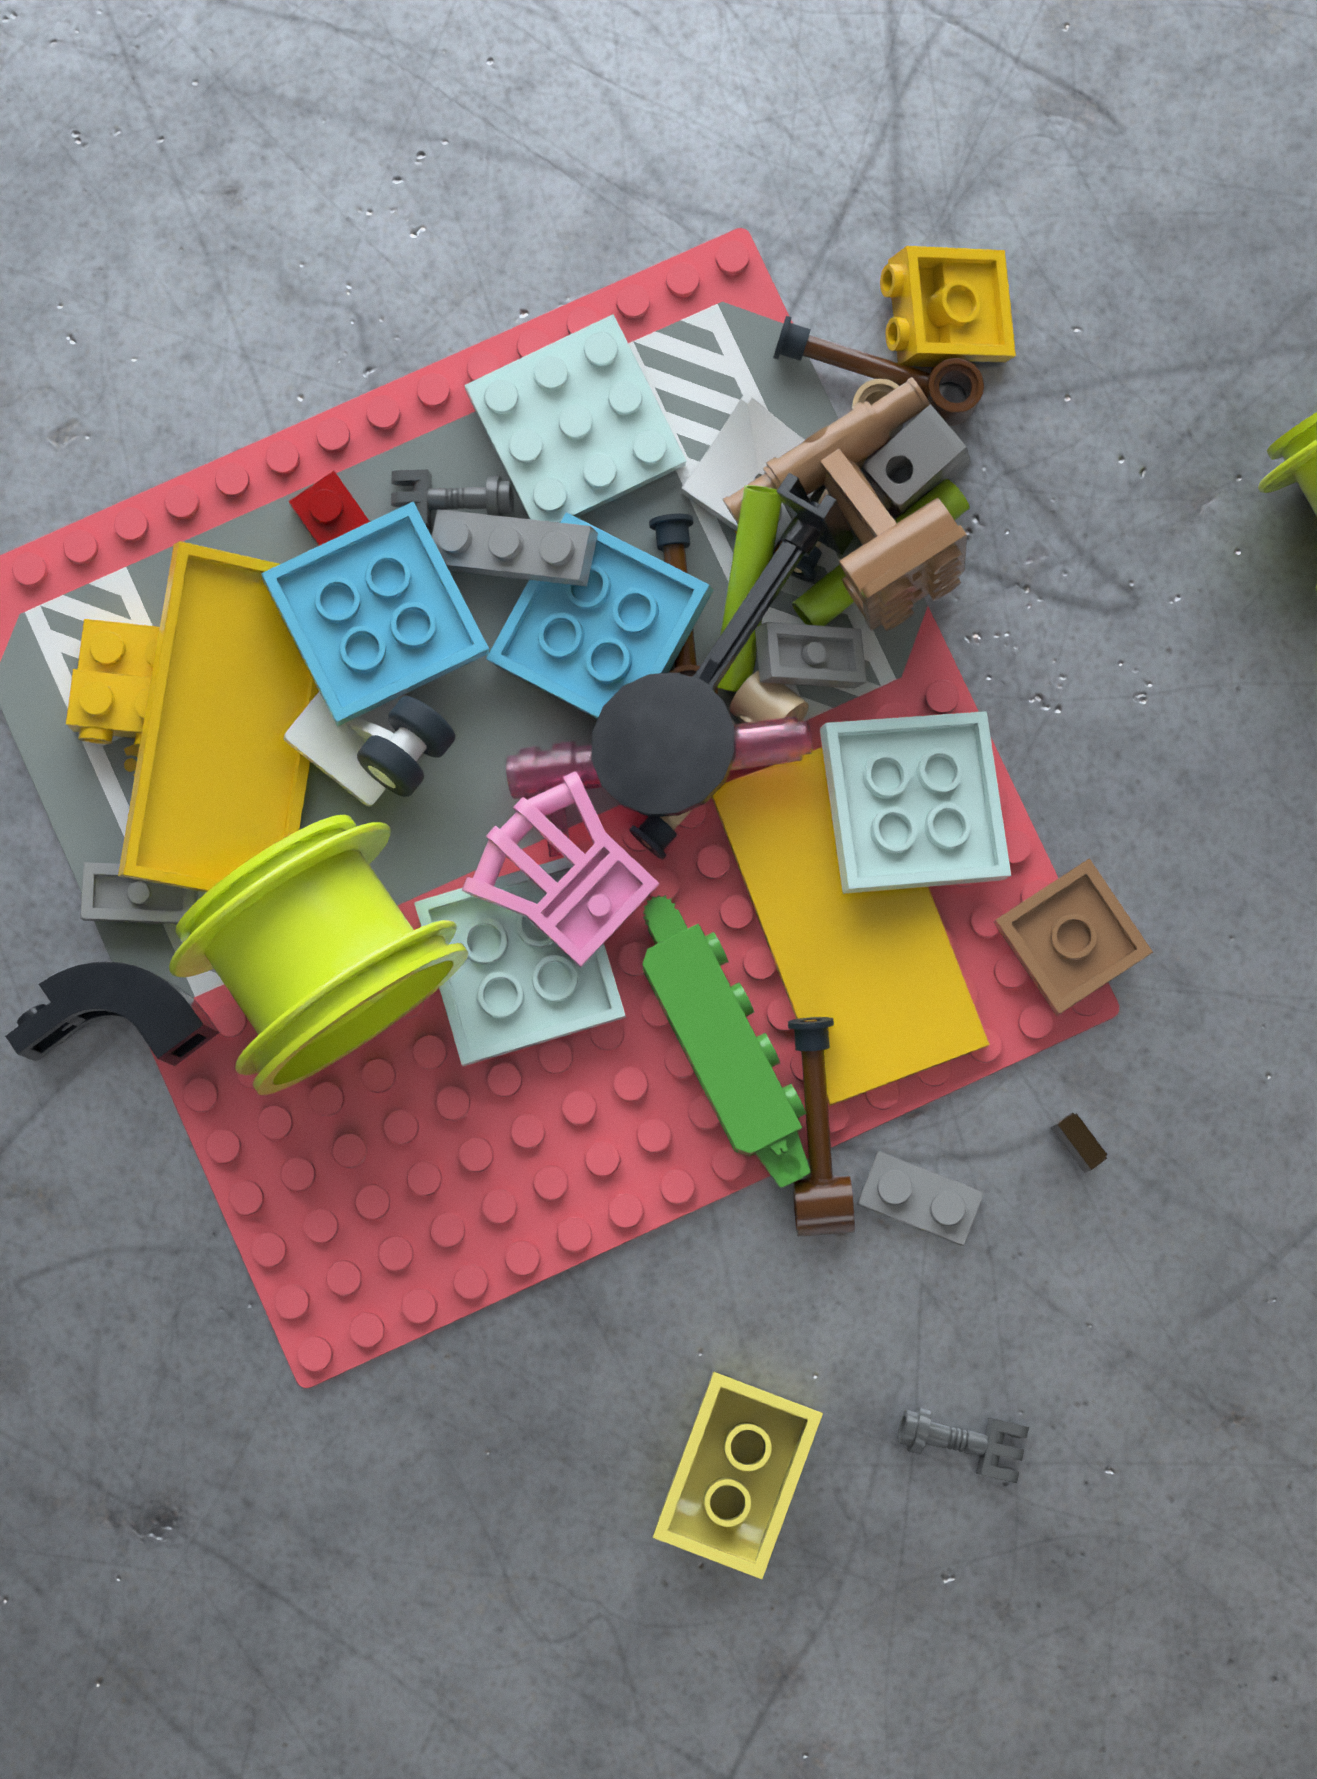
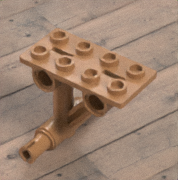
M912 377L906 383L871 405L868 401L864 403L859 402L851 408L849 413L815 432L778 459L774 457L766 462L767 466L762 468L765 474L748 484L778 490L788 473H791L799 478L807 495L824 485L830 496L837 500L847 522L863 545L839 560V564L846 575L841 580L864 616L865 622L871 631L880 625H883L886 631L900 625L914 614L912 607L925 596L930 595L932 600L935 601L961 584L959 577L965 571L967 534L961 525L958 526L951 514L938 498L896 523L857 465L858 462L887 444V440L890 439L889 432L910 420L930 405L922 389ZM744 487L731 496L723 498L724 504L737 524Z

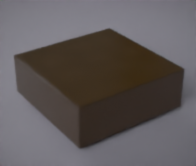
M1077 1113L1067 1115L1051 1127L1084 1173L1093 1170L1108 1159L1106 1157L1108 1154Z

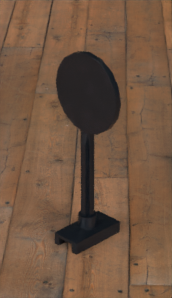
M788 473L777 490L791 518V522L780 537L782 544L696 674L692 677L680 673L648 674L622 686L602 707L592 731L591 761L602 787L624 808L648 817L679 816L705 804L725 784L736 758V727L725 702L715 693V689L802 557H808L818 541L843 555L854 538L835 498L827 494L821 504L815 501L810 502L799 478Z

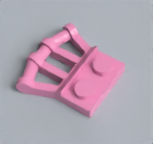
M575 771L564 776V783L528 800L522 797L513 807L516 813L500 829L497 826L492 828L485 836L488 842L473 878H466L462 891L526 916L581 968L660 883L605 832L583 783ZM574 803L594 845L584 854L545 816ZM532 828L538 831L574 865L558 883L517 845ZM506 857L546 894L538 904L494 887Z

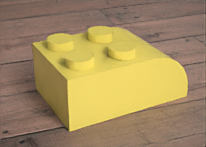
M713 1371L661 1510L653 1538L756 1578L763 1579L823 1413Z

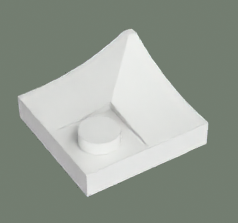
M745 392L703 458L682 486L681 494L737 531L738 524L724 504L723 498L731 496L765 474L762 468L767 466L766 462L774 457L778 459L801 444L805 439L791 430ZM818 489L807 495L809 500L813 498ZM781 503L774 551L781 543L780 537L791 522V518L783 503Z

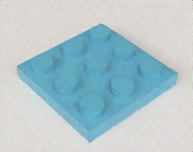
M414 502L261 573L262 580L337 727L489 654V647Z
M566 512L560 523L591 526L598 532L587 586L529 580L486 659L497 667L598 719L602 707L622 686L648 674L669 673L714 589L709 584Z

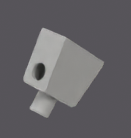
M930 404L871 457L863 468L871 480L869 482L885 508L889 510L893 506L901 515L944 479H952L969 465L971 460L967 446ZM900 469L913 471L911 478L905 483L897 484L891 481L893 474Z

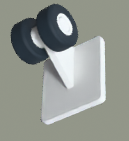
M318 692L284 734V741L361 803L370 807L386 788L403 797L411 796L424 779V772L416 761L423 753L434 758L443 756L455 741V733L447 721L435 710L422 701L405 694L337 727L320 692Z

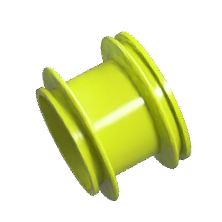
M346 814L332 816L313 823L273 844L227 875L189 908L175 928L177 936L183 943L172 956L169 965L170 973L176 977H191L214 969L257 1032L258 1036L238 1057L235 1069L238 1074L242 1075L259 1073L253 1081V1087L259 1095L272 1094L290 1087L362 1046L401 1019L439 989L459 970L469 955L462 943L449 945L457 930V925L453 921L441 920L414 930L369 865L380 854L389 840L391 830L385 823L372 822L356 827L353 819Z

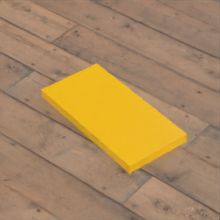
M178 541L173 545L118 876L207 892L257 854L299 831L310 761L284 741V734L317 695L319 690L262 580L261 573L280 565L279 563Z
M822 747L726 782L712 796L796 1019L810 1017L833 1018L834 1025L828 1027L830 1048L824 1050L829 1106L990 1045L929 887L843 894Z

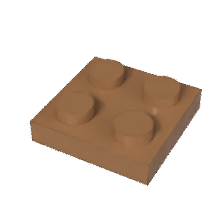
M1090 858L993 922L1056 1016L1153 953Z

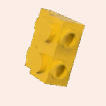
M905 246L888 259V264L884 266L880 277L881 292L884 297L891 298L893 317L886 326L885 339L888 349L897 351V361L899 364L915 367H936L939 363L951 358H960L973 362L1006 363L1016 356L1005 250Z
M84 619L78 668L73 669L66 718V725L73 732H79V740L95 744H112L113 736L135 738L134 746L140 747L160 627Z

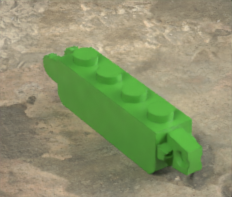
M660 895L658 897L652 896V899L650 901L647 900L648 904L644 906L643 915L645 916H643V919L646 921L645 925H648V932L655 945L647 949L642 964L643 972L734 1152L749 1157L755 1154L779 1188L788 1186L811 1173L798 1132L802 1129L798 1118L806 1114L803 1104L792 1084L782 1088L772 1067L780 1064V1060L766 1033L756 1037L746 1017L754 1013V1009L742 985L738 982L730 986L720 966L729 961L716 934L712 932L705 936L699 924L687 928L679 910L674 908L675 903L671 902V898L667 899L666 895L664 897Z

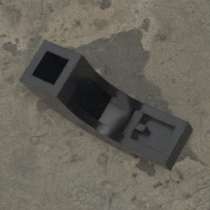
M106 961L77 965L62 970L39 983L50 1003L47 1005L39 1004L23 1013L17 1020L18 1027L5 1037L18 1055L37 1062L85 1025L102 1018L121 1017L129 1020L137 1028L157 1059L176 1066L220 1032L200 1004L179 986L143 968L120 962Z

